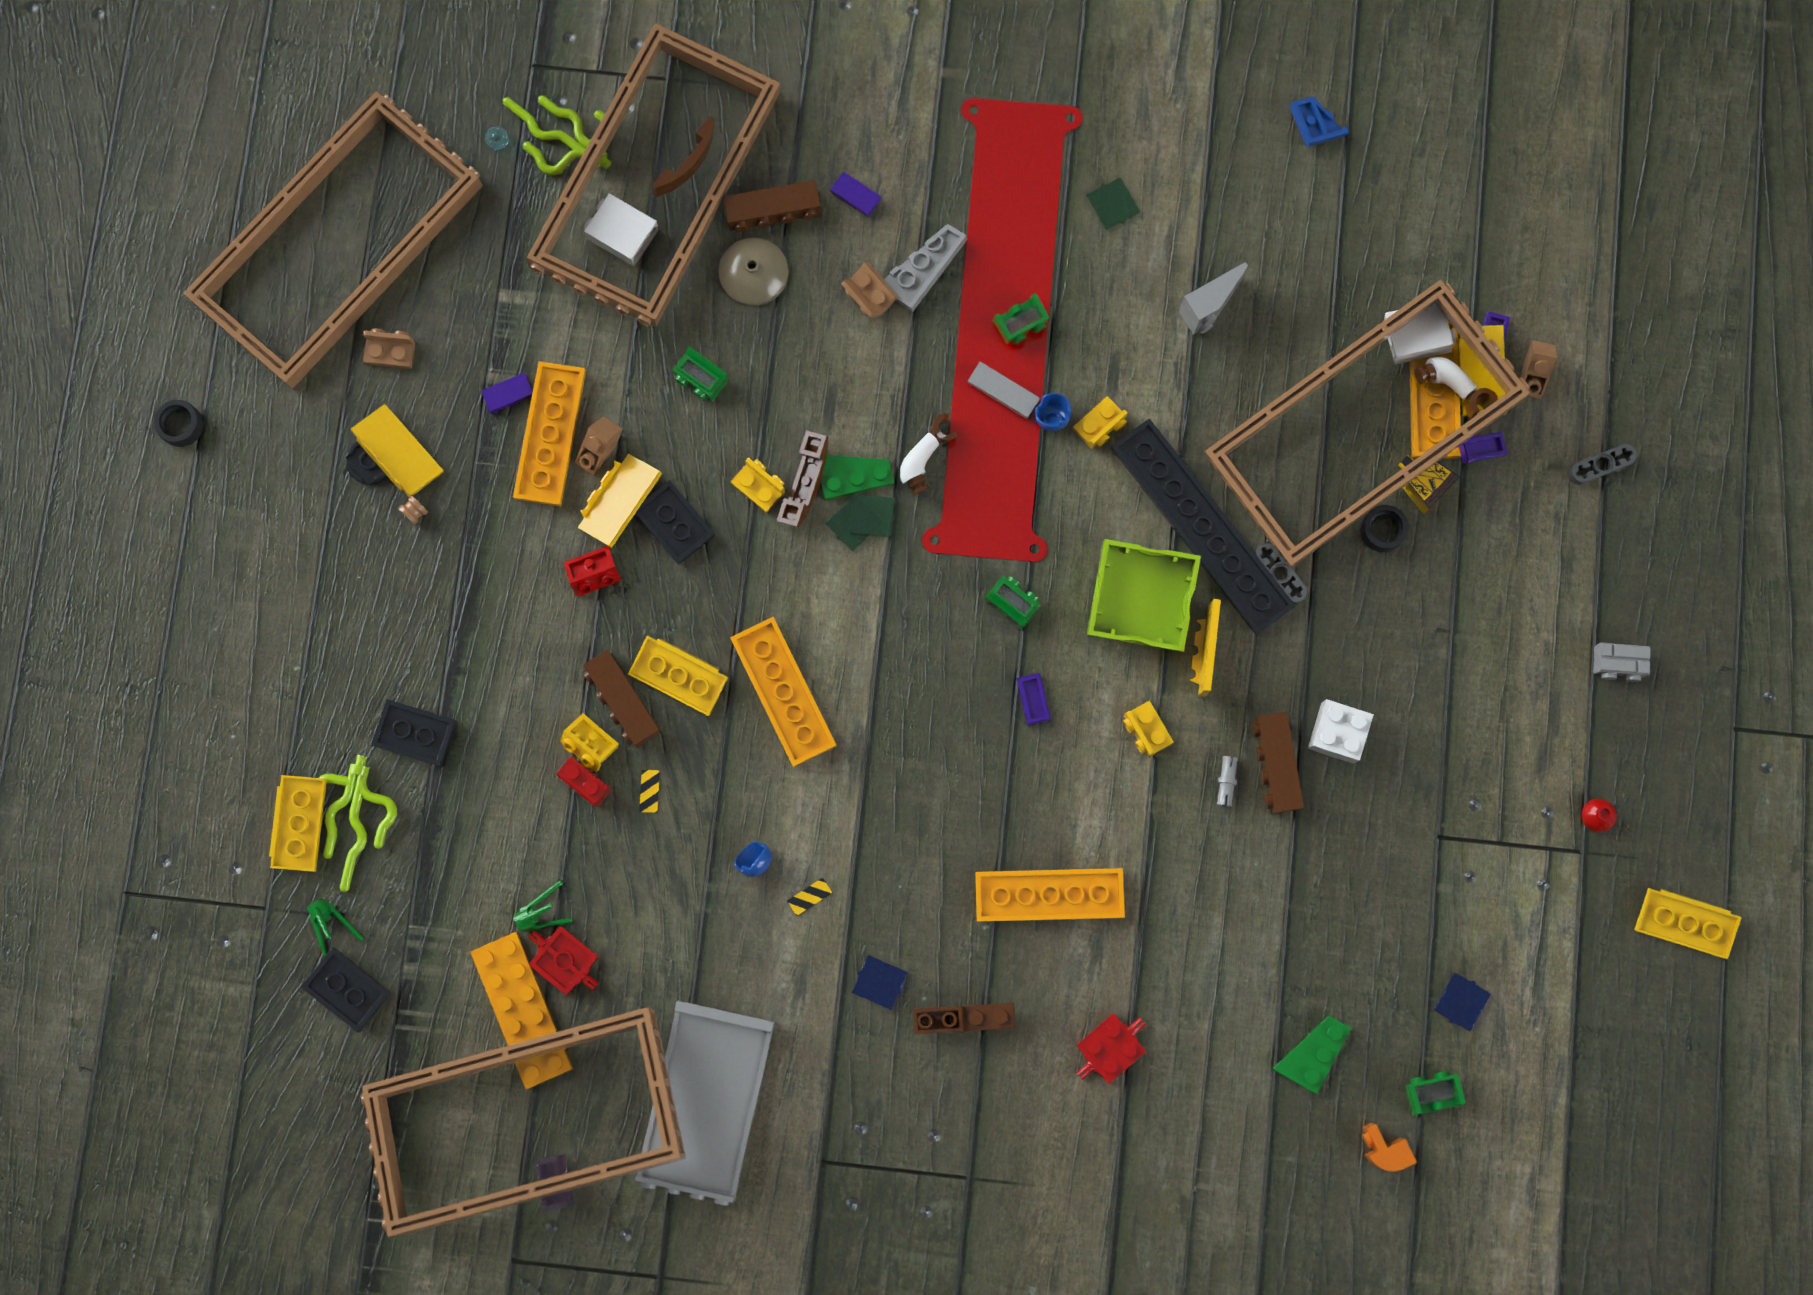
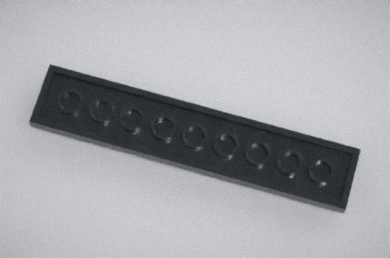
M1150 418L1111 446V449L1192 554L1201 556L1200 564L1256 636L1295 607V604Z

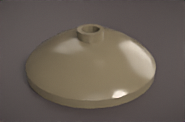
M746 238L732 244L723 254L718 269L719 280L725 293L734 301L747 306L764 305L778 297L786 286L789 273L787 260L783 252L774 243L762 238ZM754 263L756 264V267L754 269H749V264Z

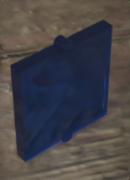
M868 955L862 970L857 973L859 977L852 993L892 1010L898 993H902L901 986L907 972Z
M1454 973L1434 1011L1449 1019L1450 1023H1456L1464 1029L1471 1031L1491 993L1475 985V981H1469Z

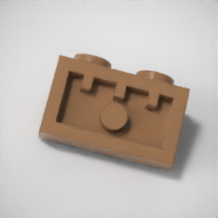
M870 262L864 263L851 279L844 280L841 283L846 289V294L850 298L855 299L861 306V311L870 318L882 316L899 297Z
M373 328L371 331H364L363 336L366 338L363 363L365 365L412 369L416 342L409 333L404 331H395V334L386 333V331Z

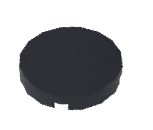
M357 441L351 445L346 454V468L352 478L361 484L367 485L378 484L388 478Z

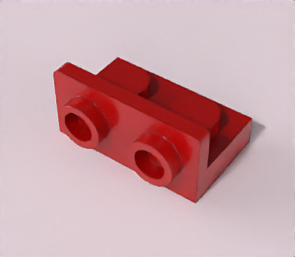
M609 546L563 562L569 583L577 597L621 581Z

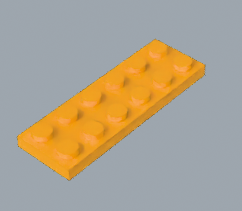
M1450 321L1448 322L1450 330L1454 329L1456 343L1453 344L1452 352L1409 362L1412 458L1420 457L1461 427L1460 396L1446 384H1434L1431 381L1419 384L1414 375L1416 367H1422L1428 359L1434 357L1447 358L1459 366L1458 332ZM1459 447L1443 459H1459L1461 457Z
M538 362L513 493L514 500L561 507L586 376L585 368Z
M774 617L730 637L793 768L836 747L837 745Z
M1123 868L975 872L977 922L1125 918Z
M518 932L509 934L471 951L508 1046L558 1032L534 971L528 965L530 961ZM565 1049L515 1062L525 1089L534 1087L573 1069Z

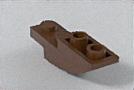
M1014 1003L913 1009L915 1034L1016 1028Z

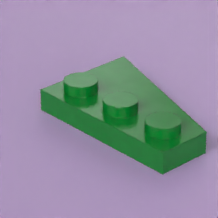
M827 455L821 479L825 501L895 484L889 460Z
M1327 1016L1272 1070L1317 1094L1352 1028L1331 1016Z

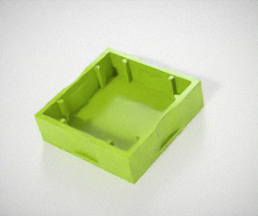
M1105 539L1101 551L1087 635L1184 652L1190 621V602L1196 587L1201 556L1171 550L1149 549L1137 544Z

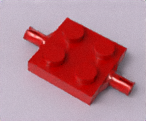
M559 926L555 933L547 939L542 937L536 930L531 933L533 935H530L528 939L538 945L539 948L536 956L528 965L566 996L581 982L592 991L596 989L595 986H598L599 982L592 978L589 972L592 965L599 958L597 954L563 926Z
M1113 1013L1076 1045L1087 1062L1076 1072L1079 1076L1087 1070L1080 1076L1084 1080L1094 1071L1110 1084L1146 1053V1050L1138 1042L1135 1035L1146 1024L1142 1022L1136 1028L1142 1021L1139 1017L1128 1027Z

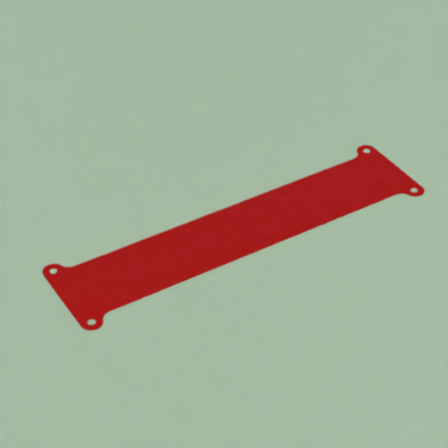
M970 98L962 104L961 113L967 121L974 124L976 140L949 434L956 431L958 436L956 439L948 442L942 519L936 527L925 531L922 536V544L931 553L1037 562L1046 556L1048 547L1046 542L1036 536L1032 530L1040 426L1036 421L1035 409L1029 418L1025 419L967 382L978 364L982 362L1038 396L1040 401L1037 406L1041 402L1048 322L1045 323L1046 328L1035 334L1033 330L1024 334L1026 338L1014 345L1013 342L1006 344L997 326L992 321L998 313L1002 315L1008 312L1012 306L1018 303L1020 305L1030 300L1031 296L1035 293L1049 316L1063 140L1068 131L1076 129L1081 125L1083 117L1081 111L1074 106ZM971 106H976L978 108V112L976 114H971L969 112V108ZM1067 114L1074 115L1075 119L1073 122L1066 121L1065 117ZM1031 311L1007 324L1006 327L1012 335L1034 323L1038 318L1034 311ZM932 536L939 537L940 542L937 545H933L930 542ZM1031 545H1038L1039 552L1032 553L1030 551Z

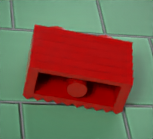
M570 757L556 773L561 780L595 807H598L611 792L610 786L574 757Z

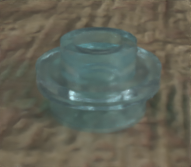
M491 127L485 135V141L491 149L500 150L508 144L509 137L503 128ZM495 137H501V140L494 142Z

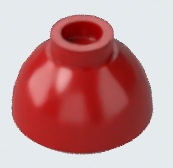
M1592 799L1582 809L1583 823L1591 831L1598 833L1606 832L1616 822L1617 813L1615 807L1605 799Z

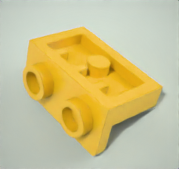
M1107 396L1075 424L1072 429L1091 449L1096 445L1101 447L1110 438L1108 436L1109 433L1114 429L1119 431L1127 423L1125 419L1128 412L1125 409L1122 411Z
M747 458L745 461L746 465L731 480V484L767 514L785 494L784 482L775 474L771 477L765 472L766 467L757 459L753 462L750 458Z
M1150 700L1124 714L1125 720H1123L1127 731L1129 733L1133 732L1136 736L1137 741L1135 744L1141 754L1145 753L1147 757H1150L1174 743Z
M584 713L563 731L560 740L566 751L575 754L586 768H591L594 772L600 769L601 764L619 746V743Z

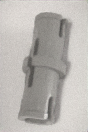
M1223 756L1221 777L1218 778L1217 782L1220 785L1216 805L1232 807L1234 786L1237 785L1235 775L1238 758Z

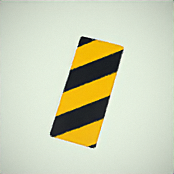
M642 770L639 812H658L659 770Z
M821 878L787 900L795 915L798 916L832 894V891L825 880Z

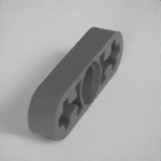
M1623 444L1577 462L1570 468L1569 478L1574 484L1583 485L1626 468L1635 462L1637 458L1636 449L1629 444ZM1622 452L1629 454L1627 459L1622 458L1615 462L1614 458L1618 457ZM1605 459L1609 464L1608 470H1600L1597 466V460ZM1590 467L1592 470L1583 477L1576 474L1579 469L1583 471Z
M1270 543L1261 544L1255 551L1256 556L1294 604L1302 602L1307 595L1306 586L1274 545ZM1262 549L1265 552H1267L1268 550L1271 552L1269 558L1272 562H1274L1276 559L1279 561L1278 563L1274 564L1271 569L1267 567L1271 564V562L1267 558L1262 559L1260 557L1262 554ZM1278 567L1284 568L1287 572L1286 579H1277L1274 576V570ZM1292 578L1293 582H1291L1290 585L1294 590L1297 588L1300 589L1301 592L1298 594L1300 598H1298L1297 596L1291 597L1290 593L1292 592V589L1289 587V585H1287L1285 588L1282 585L1286 584Z

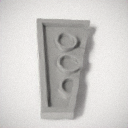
M947 224L927 240L925 246L909 255L908 260L902 265L896 266L891 270L890 275L884 280L899 296L895 301L913 312L967 241V236Z

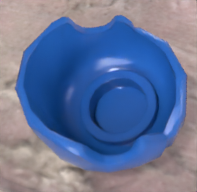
M1055 392L1042 396L1040 404L1035 409L1037 424L1043 429L1053 432L1066 427L1071 418L1069 400L1063 394Z
M754 841L739 853L735 859L734 866L747 877L759 876L771 864V850L766 844Z

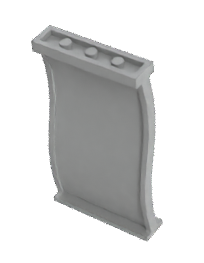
M676 1001L665 1061L686 1159L639 1171L635 1181L641 1182V1187L655 1189L657 1185L666 1187L665 1192L679 1195L680 1191L690 1193V1198L704 1200V1197L714 1198V1203L728 1206L729 1202L733 1203L736 1200L741 1169L775 1022ZM654 1105L642 1153L662 1148Z

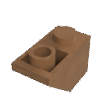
M1531 341L1521 373V377L1529 386L1528 391L1530 394L1528 397L1542 399L1557 360L1555 345Z
M604 416L588 428L575 464L592 475H596L616 447L623 429Z

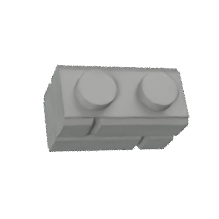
M1599 643L1594 647L1593 673L1601 675V678L1606 680L1617 679V676L1626 677V681H1641V678L1648 676L1650 673V646Z

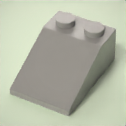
M1246 262L1184 296L1179 313L1193 335L1199 331L1201 334L1205 333L1213 327V323L1240 284L1248 267Z

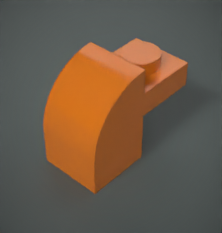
M1370 1123L1362 1127L1365 1132L1362 1134L1364 1142L1369 1149H1373V1151L1364 1155L1374 1166L1387 1171H1400L1417 1163L1406 1139L1398 1138L1386 1144L1376 1124Z

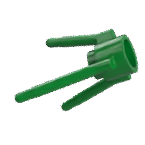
M563 881L557 882L528 905L520 908V912L514 915L515 923L520 932L529 930L532 933L534 930L559 926L573 921L572 918L536 925L539 922L538 915L553 908V904H548L536 911L532 908L559 888Z
M320 899L307 907L310 914L309 919L313 924L324 957L328 952L319 925L326 938L330 940L331 935L325 922L332 918L331 913L359 941H364L359 932L336 910L333 903L327 904L325 899Z

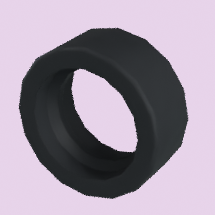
M174 399L165 402L158 408L154 415L153 425L155 432L165 442L173 446L184 447L191 445L200 437L204 422L202 415L193 405L184 400ZM184 410L188 412L192 418L188 431L180 436L170 435L165 428L168 417L175 411Z
M1387 504L1377 506L1370 510L1362 520L1361 536L1365 544L1374 551H1392L1399 547L1408 536V519L1403 511L1395 506ZM1380 515L1392 517L1399 528L1396 538L1390 542H1382L1376 539L1371 533V523L1374 518Z

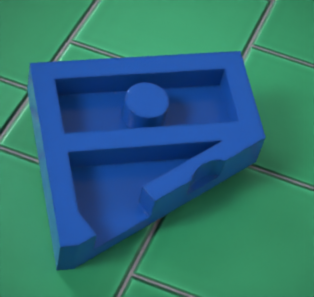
M1313 96L1294 101L1289 106L1306 147L1342 138L1349 133L1345 126L1341 128L1333 120L1334 116L1328 110H1325L1321 103Z

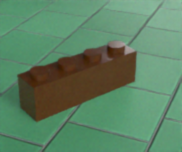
M816 180L723 196L730 231L743 232L750 227L758 226L759 228H765L772 223L781 222L787 224L793 222L794 219L804 218L809 220L816 218L817 215H821Z
M608 649L583 665L586 669L583 675L590 685L595 683L599 690L596 693L597 697L603 705L608 704L612 712L609 715L616 726L621 724L625 730L621 734L629 746L634 744L636 748H639L662 733Z
M1287 712L1257 716L1254 719L1255 723H1252L1253 736L1258 738L1259 747H1256V755L1258 761H1262L1263 771H1260L1262 785H1266L1267 795L1264 796L1266 809H1270L1271 814L1301 810L1304 808Z

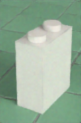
M610 193L606 199L603 198L599 202L596 214L593 218H589L584 226V233L589 241L634 267L659 230L656 220Z
M1436 304L1388 337L1395 365L1452 352L1453 344L1456 343L1454 329L1450 330L1449 320ZM1396 311L1385 313L1384 320L1390 317Z

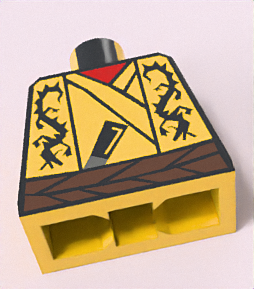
M1407 455L1398 466L1403 469L1414 460ZM1437 462L1402 488L1420 511L1425 514L1460 476Z

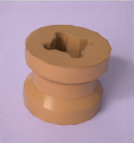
M412 495L408 498V502L405 505L398 507L414 525L418 523V518L421 515L428 513Z

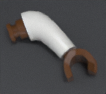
M1430 358L1425 365L1416 367L1414 370L1415 378L1419 384H1423L1426 381H1431L1434 384H1446L1463 400L1468 399L1466 412L1469 419L1474 418L1480 411L1477 405H1480L1485 410L1498 400L1494 391L1488 388L1478 389L1469 376L1458 365L1447 358Z
M948 413L940 414L934 419L930 427V433H927L915 445L902 462L900 467L901 481L903 484L908 483L909 487L914 489L912 492L914 496L929 488L928 485L923 483L925 481L923 474L926 473L925 464L939 446V443H948L958 436L956 431L945 435L939 429L940 424H945L948 421Z

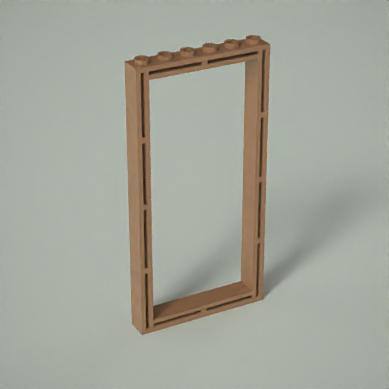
M655 23L529 252L527 261L530 269L539 275L544 273L550 276L557 284H567L573 287L572 289L580 295L588 294L594 297V300L601 305L606 306L608 304L615 307L618 313L624 316L631 315L645 326L652 325L657 327L723 202V196H726L780 94V83ZM660 51H663L757 96L758 99L649 303L551 256L550 253Z
M377 91L183 293L292 389L483 186L479 180L480 174L473 167H465L462 164L463 160L455 152L450 154L445 150L446 146L437 137L433 140L428 135L429 131L422 124L416 125L411 121L413 118L404 109L399 111L394 107L396 104L387 95L381 96ZM384 118L455 178L457 182L285 364L216 304L211 297L363 137Z
M1441 279L1205 451L1207 459L1291 568L1522 402L1530 394L1527 382L1522 377L1518 378L1515 375L1512 363L1507 358L1503 359L1498 353L1500 350L1497 344L1492 339L1488 340L1483 334L1485 330L1478 321L1474 322L1468 315L1470 313L1468 307L1463 302L1459 303L1454 297L1455 292L1448 283L1444 284ZM1436 304L1506 394L1301 543L1294 546L1226 455L1432 305Z
M649 1007L362 1086L361 1101L367 1112L365 1125L371 1136L369 1148L376 1165L374 1177L379 1183L380 1189L378 1201L384 1212L382 1225L388 1237L403 1236L686 1159L655 1010ZM638 1029L662 1148L407 1217L387 1097Z

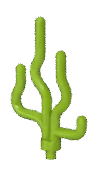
M545 96L538 98L539 104L552 114L560 118H568L573 122L577 141L561 130H540L536 119L512 99L505 97L503 99L504 106L527 123L534 137L545 141L561 140L573 149L557 165L550 166L546 163L543 153L530 142H524L523 149L535 158L538 168L543 173L548 175L561 174L573 160L582 157L591 140L584 135L581 117L571 109L558 107ZM597 110L594 116L601 122L605 113ZM605 152L598 167L602 166L608 169L611 161L607 159V152Z
M357 755L355 764H350L348 777L332 773H326L319 777L327 779L326 783L345 786L343 796L333 802L325 814L327 838L323 856L326 859L333 856L337 839L335 815L352 799L349 821L357 834V841L346 857L340 883V890L342 892H347L350 889L356 858L365 848L367 842L365 827L359 819L362 799L384 805L387 808V815L376 831L374 847L377 849L383 847L387 830L395 822L397 816L396 804L390 797L373 793L367 788L366 784L370 767L365 766L367 757Z

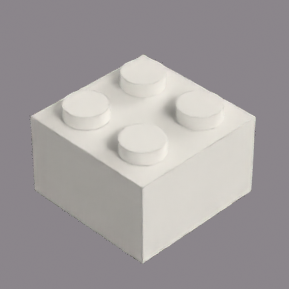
M1326 699L1320 705L1307 749L1355 764L1360 761L1374 714Z

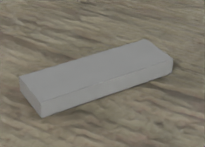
M982 362L978 364L967 382L1025 419L1029 418L1040 401L1038 396Z

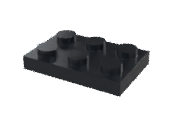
M670 480L646 498L635 513L678 565L715 536V533Z
M386 699L371 745L442 767L457 721Z
M334 947L330 949L301 986L302 989L357 1033L363 1030L391 994L389 990Z

